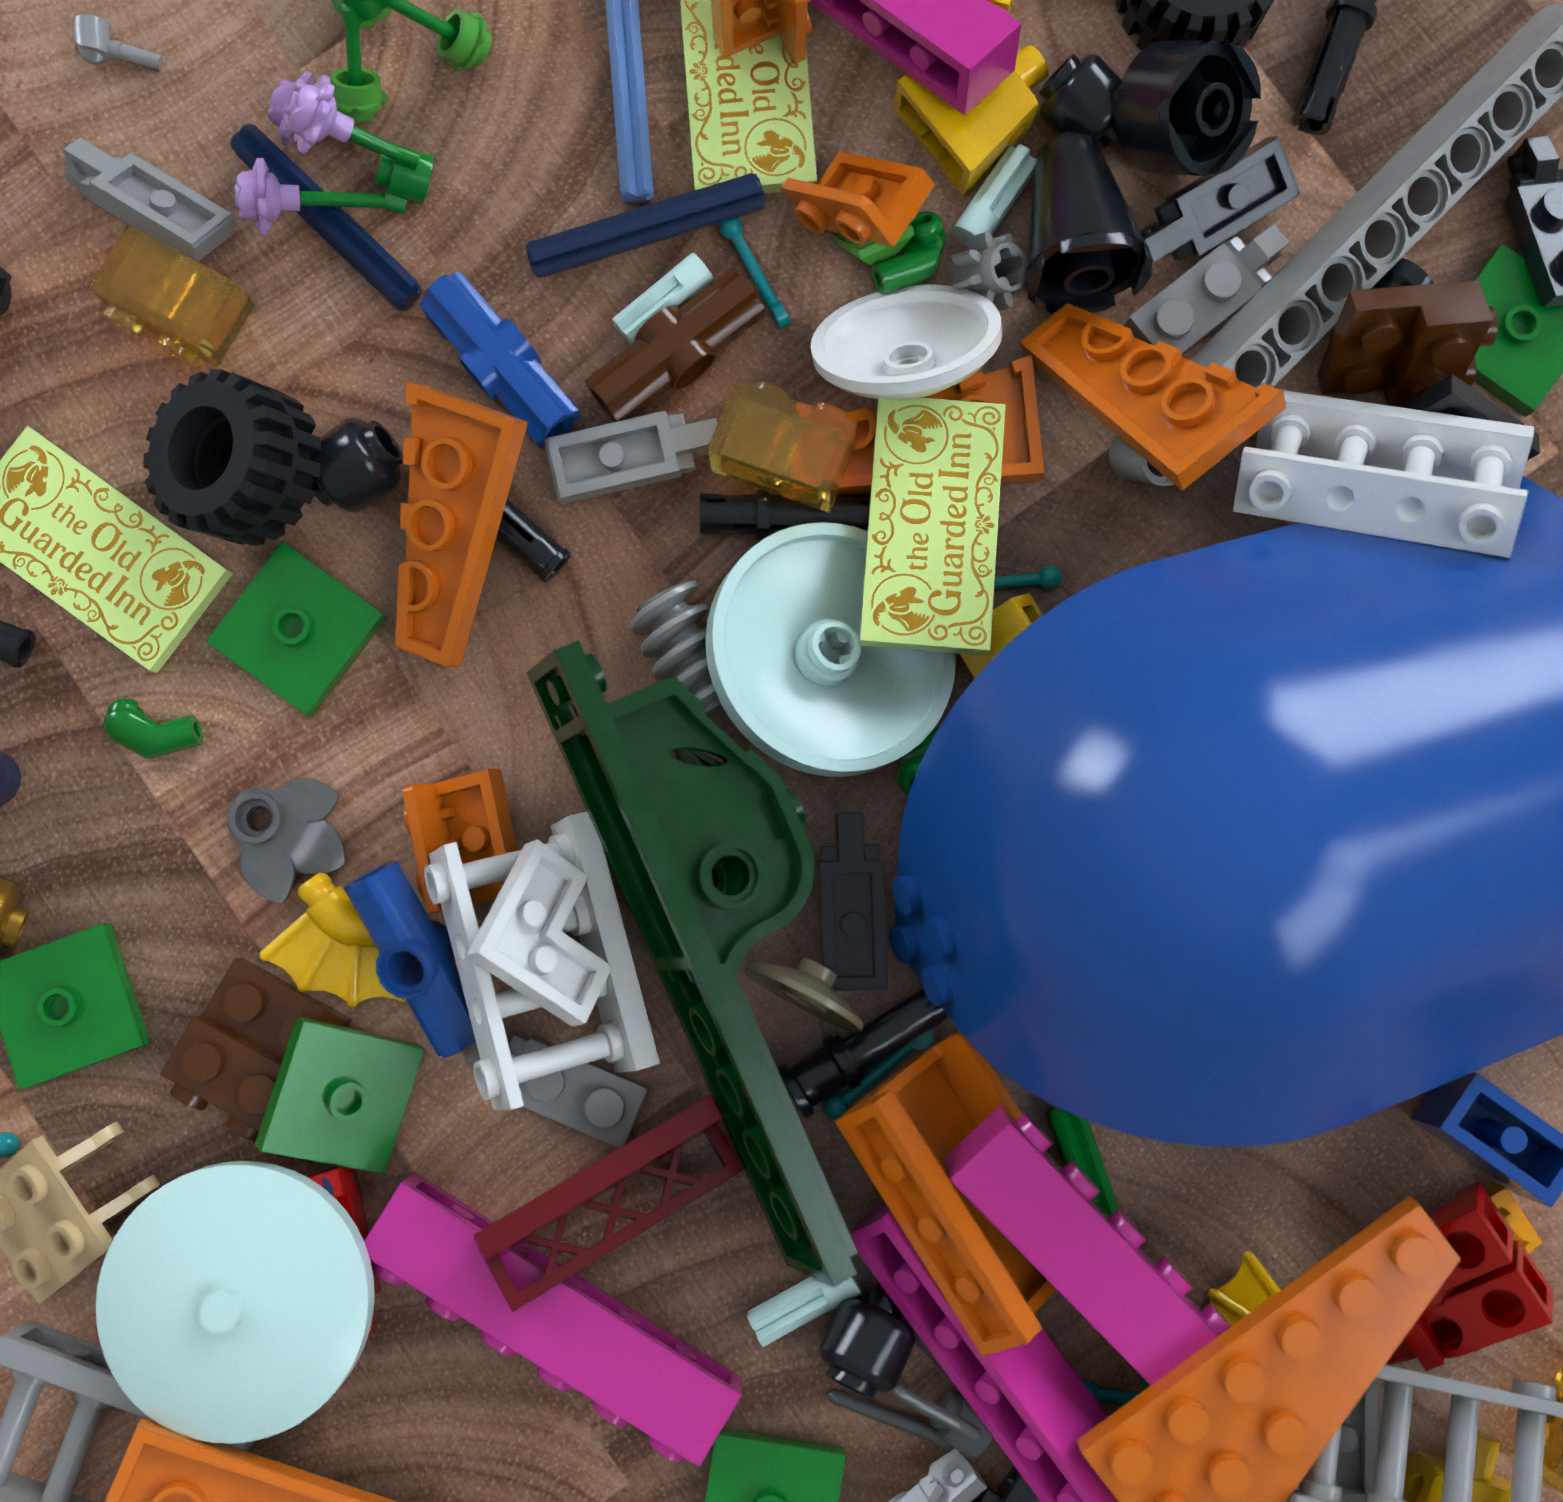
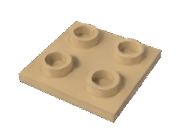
M118 1122L108 1125L59 1156L55 1155L43 1135L31 1140L0 1168V1248L12 1264L16 1279L23 1287L30 1291L38 1305L50 1299L107 1253L113 1239L105 1229V1224L149 1196L150 1192L161 1186L156 1177L151 1175L90 1215L78 1200L62 1175L115 1141V1138L124 1134L125 1132Z

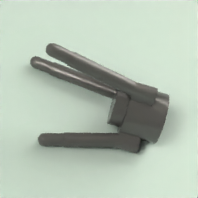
M902 1314L901 1320H903V1321L906 1322L909 1326H911V1325L909 1324V1322L906 1320V1318L904 1317V1315ZM915 1332V1343L948 1377L943 1368L940 1366V1364L934 1358L932 1353L929 1351V1349L920 1339L918 1334ZM901 1385L895 1386L893 1389L894 1397L930 1418V1424L836 1389L830 1390L827 1395L828 1400L834 1404L929 1440L948 1453L955 1448L971 1459H977L985 1451L993 1438L959 1390L956 1393L951 1389H947L941 1394L937 1402L933 1403Z

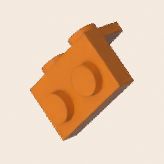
M711 0L713 38L723 59L780 35L793 64L805 60L807 35L812 33V24L808 14V2L813 0Z
M839 151L817 184L787 178L781 187V191L795 206L793 210L794 217L804 227L814 233L823 234L825 230L842 234L850 241L859 245H864L866 241L894 247L907 226L916 217L920 207L935 184L923 168Z
M485 769L433 784H413L403 787L402 792L405 803L403 818L405 827L412 837L418 867L416 872L417 888L424 899L425 907L429 914L443 911L441 903L435 905L427 891L424 870L426 865H431L428 854L442 845L457 842L463 864L518 851L501 769ZM505 881L469 889L473 907L494 902Z

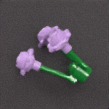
M305 71L296 82L287 79L280 80L279 87L274 89L269 102L268 118L279 127L282 144L289 147L294 140L297 143L298 151L305 154L316 142L323 140L329 135L345 143L349 140L380 155L374 184L385 187V194L299 191V185L280 184L273 172H269L264 158H256L252 170L243 171L237 175V183L234 185L235 205L240 209L239 217L255 221L260 235L266 236L272 226V222L279 218L281 211H300V205L383 208L404 215L407 201L423 205L431 178L434 156L398 144H392L355 126L353 118L337 111V103L333 96L334 85L331 84L330 77L323 74L315 83L313 82V73Z

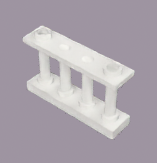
M1283 390L1287 408L1259 429L1256 448L1245 446L1243 449L1233 512L1510 558L1527 499L1528 490L1520 489L1533 441L1534 426Z
M588 812L569 815L551 825L553 836L549 837L548 843L545 845L589 875L562 932L571 931L574 936H579L582 946L613 966L596 1001L602 1024L598 1026L597 1033L516 1057H511L502 1018L541 1008V1006L514 988L495 993L490 972L467 958L466 955L480 930L469 889L505 881L521 850L463 864L457 842L442 845L428 854L431 865H426L424 870L427 891L435 905L441 903L480 1060L474 1063L476 1084L482 1098L485 1101L491 1099L493 1110H512L524 1106L519 1088L520 1083L605 1058L608 1063L613 1064L615 1073L638 1071L660 1064L604 849Z

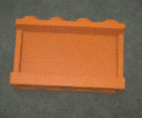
M958 1031L920 1051L834 1122L981 1356L1028 1344L1042 1329L1034 1314L1057 1289L949 1179L943 1159L1000 1105L1016 1120L1022 1116V1113L989 1061L976 1051L963 1034Z

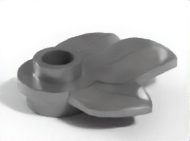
M299 778L288 782L277 790L266 787L249 788L237 795L228 809L227 825L233 839L242 846L240 859L241 873L247 883L267 900L279 904L285 903L291 893L297 871L304 874L330 873L343 868L346 864V851L342 838L335 828L324 820L337 805L339 794L325 783L315 779ZM266 807L272 816L271 824L267 829L259 831L253 825V815L258 809Z

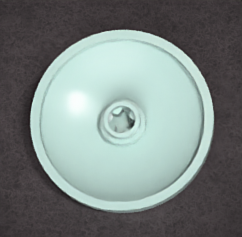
M821 522L792 526L780 530L754 545L732 567L719 586L710 607L705 637L706 658L713 687L725 712L738 730L754 746L779 763L805 773L826 777H846L872 772L889 765L917 747L932 732L948 704L953 688L956 667V653L859 646L868 531L839 523Z
M259 1161L223 1162L197 1169L165 1184L137 1206L115 1235L106 1253L100 1271L96 1294V1324L105 1360L113 1377L133 1404L149 1418L177 1434L195 1440L227 1444L251 1442L271 1437L292 1428L315 1413L338 1390L355 1367L365 1347L374 1312L375 1292L371 1261L365 1242L348 1212L335 1197L310 1178L294 1170Z

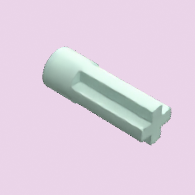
M1018 144L1016 148L1009 145L952 228L953 235L966 247H968V238L987 231L993 235L1036 172L1037 159L1030 156L1027 147Z
M691 253L612 318L613 325L626 339L628 344L632 345L635 342V336L639 329L654 314L670 305H677L680 308L712 284L715 279L703 261L696 254Z
M855 1276L836 1287L809 1277L747 1311V1318L757 1335L758 1341L765 1347L824 1313L837 1308L842 1301L855 1298L862 1294Z

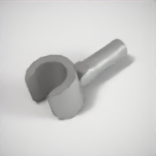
M80 14L74 18L73 40L78 46L81 56L87 62L95 65L105 64L110 61V58L159 71L162 69V55L123 44L121 41L111 40V25L107 20L89 14Z

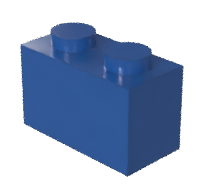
M1472 1072L1429 1090L1410 1118L1516 1195L1552 1208L1563 1192V1134L1478 1073Z

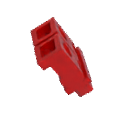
M1480 1182L1456 1192L1454 1201L1427 1214L1461 1260L1386 1362V1365L1418 1358L1424 1369L1428 1371L1443 1365L1445 1358L1460 1357L1553 1323V1289L1519 1239L1513 1242V1230Z

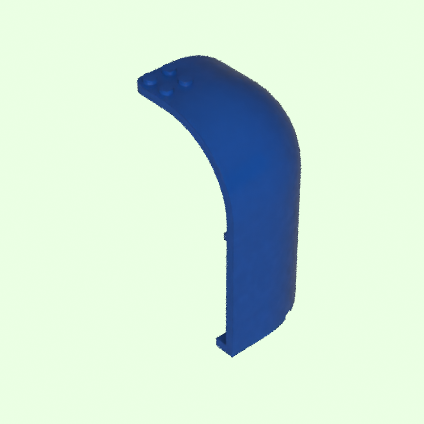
M1522 477L1520 489L1528 490L1527 499L1510 558L1304 523H1294L1121 571L1085 588L1058 604L1029 625L1005 646L977 675L941 724L919 765L909 791L902 818L897 878H894L892 881L896 913L895 926L890 930V941L898 960L903 964L908 963L921 980L929 1001L934 1006H941L953 1024L976 1051L1001 1073L1021 1087L1059 1109L1092 1123L1130 1135L1169 1143L1205 1147H1248L1280 1144L1313 1137L1348 1125L1563 1035V499L1530 479Z

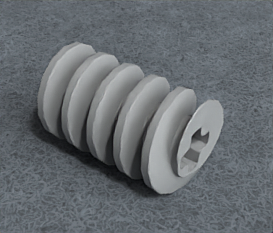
M694 580L672 586L644 601L636 609L638 613L631 619L629 626L635 635L650 634L643 641L640 649L644 657H661L651 669L654 678L665 680L675 676L706 705L702 712L709 718H712L725 710L715 692L708 670L705 640L706 627L699 628L696 623L709 611L707 603L687 605L685 601L698 588V584Z

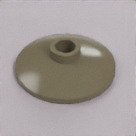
M802 958L797 969L769 963L747 964L744 973L766 990L826 1022L851 1032L861 1033L864 1023L854 1008L832 988L837 974L830 969L807 958Z

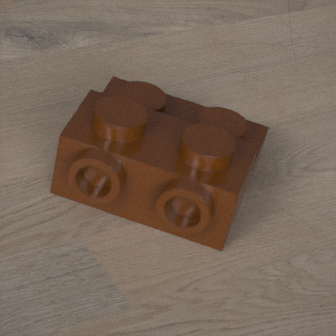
M1479 280L1349 291L1317 373L1322 394L1345 392L1362 394L1371 390L1383 389L1388 406L1399 407L1451 374L1471 386L1476 375L1475 355L1479 347L1491 346L1495 342L1498 332L1496 311L1493 307L1487 305Z
M235 958L203 1014L193 1016L160 1075L175 1083L170 1091V1094L175 1099L199 1110H205L209 1103L231 1115L226 1123L230 1130L248 1140L256 1142L297 1016L347 1028L352 1019L309 994L299 992L293 985L245 958Z

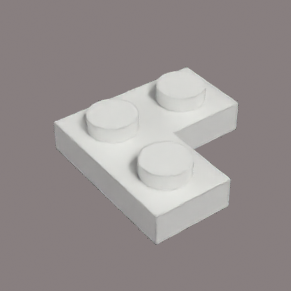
M537 839L525 844L466 957L571 1027L586 1024L613 966L562 932L589 875Z

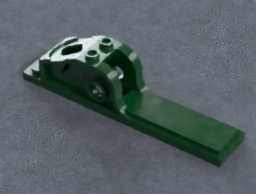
M579 640L555 649L526 674L602 843L606 856L716 1106L723 1116V1122L787 1266L825 1284L836 1287L857 1274L850 1257L858 1253L737 978L739 966L749 948L760 938L780 929L793 920L804 907L810 895L814 881L815 864L812 847L803 828L806 817L802 803L792 789L786 788L782 777L751 748L745 752L703 713L702 710L706 705L675 676L607 704L603 696V692L607 690V683L603 670L595 656L591 653L585 655ZM672 750H674L677 759L670 755ZM704 752L719 757L720 759H722L723 763L714 760L713 758L706 755Z

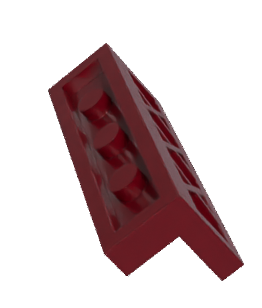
M711 1095L706 1096L473 1235L474 1242L512 1313L744 1170L718 1126L723 1116ZM705 1134L723 1167L704 1179L677 1173L676 1170L682 1146ZM672 1153L668 1170L651 1166ZM638 1173L665 1179L659 1206L647 1214L619 1207L626 1180ZM673 1182L691 1186L669 1200ZM616 1187L611 1205L594 1200ZM581 1207L609 1214L602 1241L590 1249L561 1242L568 1215ZM616 1216L634 1220V1222L612 1235ZM558 1222L554 1240L535 1236ZM523 1242L551 1249L544 1276L518 1292L500 1256ZM558 1251L577 1256L553 1271Z

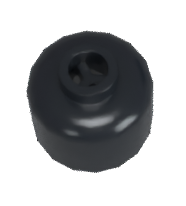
M1073 53L1040 88L1038 93L1044 98L1039 110L1040 117L1056 134L1065 131L1086 134L1093 137L1098 145L1105 149L1118 137L1116 126L1113 125L1112 96L1115 90L1119 88L1122 79L1097 54H1089L1079 59Z
M359 418L343 420L320 437L322 451L311 455V461L321 464L320 478L313 477L311 489L316 491L315 497L326 506H331L335 503L338 507L348 512L362 511L396 488L400 481L401 472L399 465L403 463L402 451L388 430L376 421L366 423Z
M869 1291L865 1301L855 1298L842 1301L837 1306L820 1344L819 1352L821 1359L829 1366L825 1376L869 1399L874 1398L877 1390L889 1392L897 1386L915 1344L916 1336L914 1330L901 1320L902 1313L892 1299L877 1292Z

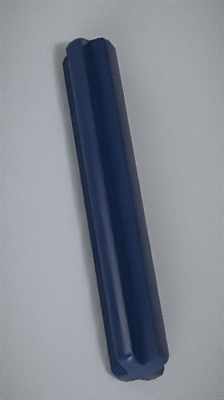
M253 124L243 125L240 131L232 136L230 141L231 148L249 168H253L256 158H264L269 172H273L280 184L299 185V191L324 192L257 126ZM300 205V211H295L397 310L403 311L408 309L420 297L422 289L418 281L341 207Z
M756 174L743 175L531 241L526 245L528 261L535 276L544 278L760 211L765 207L764 191Z

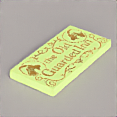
M680 0L695 190L750 173L758 176L764 194L782 192L781 187L787 178L817 184L807 51L805 60L793 64L780 35H777L723 59L713 38L711 0Z
M933 398L911 400L878 399L859 646L988 656L991 646L1006 404Z
M28 425L0 460V562L143 667L157 674L233 573Z

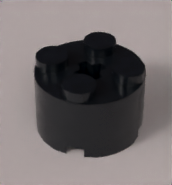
M1214 40L1156 41L1143 49L1128 66L1119 88L1115 90L1112 96L1113 125L1116 126L1120 145L1128 159L1138 168L1147 172L1192 176L1217 175L1227 172L1247 152L1256 133L1258 121L1250 120L1252 99H1261V83L1256 66L1248 53L1240 46Z

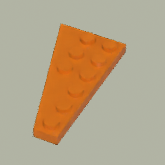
M1409 1195L1077 1439L1082 1455L1119 1502H1286L1459 1263L1460 1257L1421 1205Z

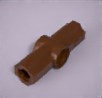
M731 268L680 308L677 305H670L654 314L639 329L635 336V342L585 380L586 386L610 420L618 422L630 419L671 387L674 390H680L696 381L713 364L718 351L738 338L740 334L765 316V307L757 296L756 290L743 274H739Z

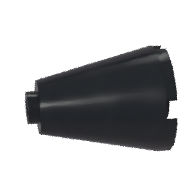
M1072 131L1061 132L1052 137L1039 150L1036 162L1025 285L1028 299L1033 304H1035L1036 298L1045 301L1046 311L1053 314L1067 303L1091 313L1107 310L1116 306L1115 295L1131 287L1132 295L1134 296L1144 288L1152 276L1150 249L1097 141L1089 135Z

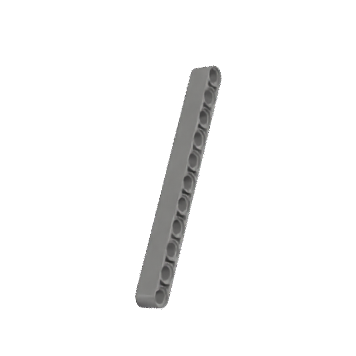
M1563 3L1545 6L1539 10L1274 275L1191 361L1205 367L1214 362L1235 371V365L1238 362L1237 380L1257 388L1262 383L1274 387L1338 322L1349 291L1371 289L1563 95ZM1117 435L1114 437L1109 450V459L1113 471L1120 478L1161 487L1174 485L1150 463L1147 465V461Z

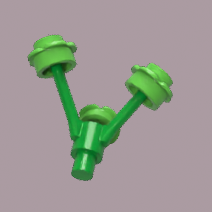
M332 0L337 13L343 16L347 53V68L338 69L330 75L331 84L334 85L333 96L337 103V111L353 118L354 122H366L375 118L376 112L381 109V106L387 104L388 101L386 92L381 89L380 76L372 70L362 68L359 28L373 27L376 20L385 19L392 9L439 34L437 40L438 54L450 61V66L453 70L460 72L463 69H469L471 66L478 67L486 59L492 43L491 33L487 31L486 20L477 11L469 14L457 8L443 21L406 0Z

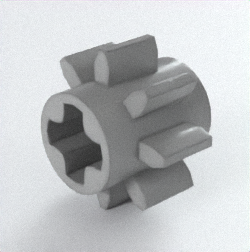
M987 231L969 237V250L952 256V260L955 263L953 289L959 290L964 288L976 292L990 300L998 311L1013 307L1011 294L1027 290L1025 285L1027 255L1017 245L1013 244V235L1010 233L993 238L990 232Z

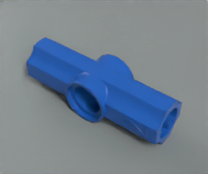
M460 271L451 275H443L430 285L419 306L446 341L448 340L460 354L458 356L459 361L483 392L493 402L499 400L511 416L528 422L526 433L540 450L545 447V439L569 433L575 422L581 417V414L574 402L560 389L558 383L542 368V361L539 355L519 329L508 318L502 321Z
M398 861L385 863L344 887L345 892L380 952L376 960V974L379 982L387 992L397 998L407 1000L436 1054L444 1059L463 1051L475 1043L476 1040L459 973L455 965L456 962L447 927L438 921L429 919Z

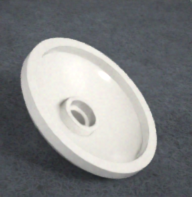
M912 285L883 295L876 292L856 299L837 309L817 327L811 340L813 364L817 372L825 380L841 390L857 396L884 400H911L930 396L966 380L980 370L993 356L1002 339L1001 316L996 306L990 300L964 288L956 290L952 286Z

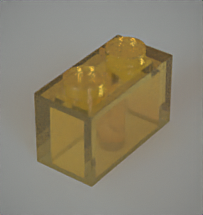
M128 224L88 288L108 306L103 314L106 318L135 335H139L143 327L159 335L161 338L157 344L161 348L191 365L196 357H199L219 367L255 306L236 282Z
M735 380L708 447L711 470L714 473L830 513L856 447L857 421L849 419L846 412L828 403L817 402L810 406L790 399L784 390L773 384L755 382L752 386Z

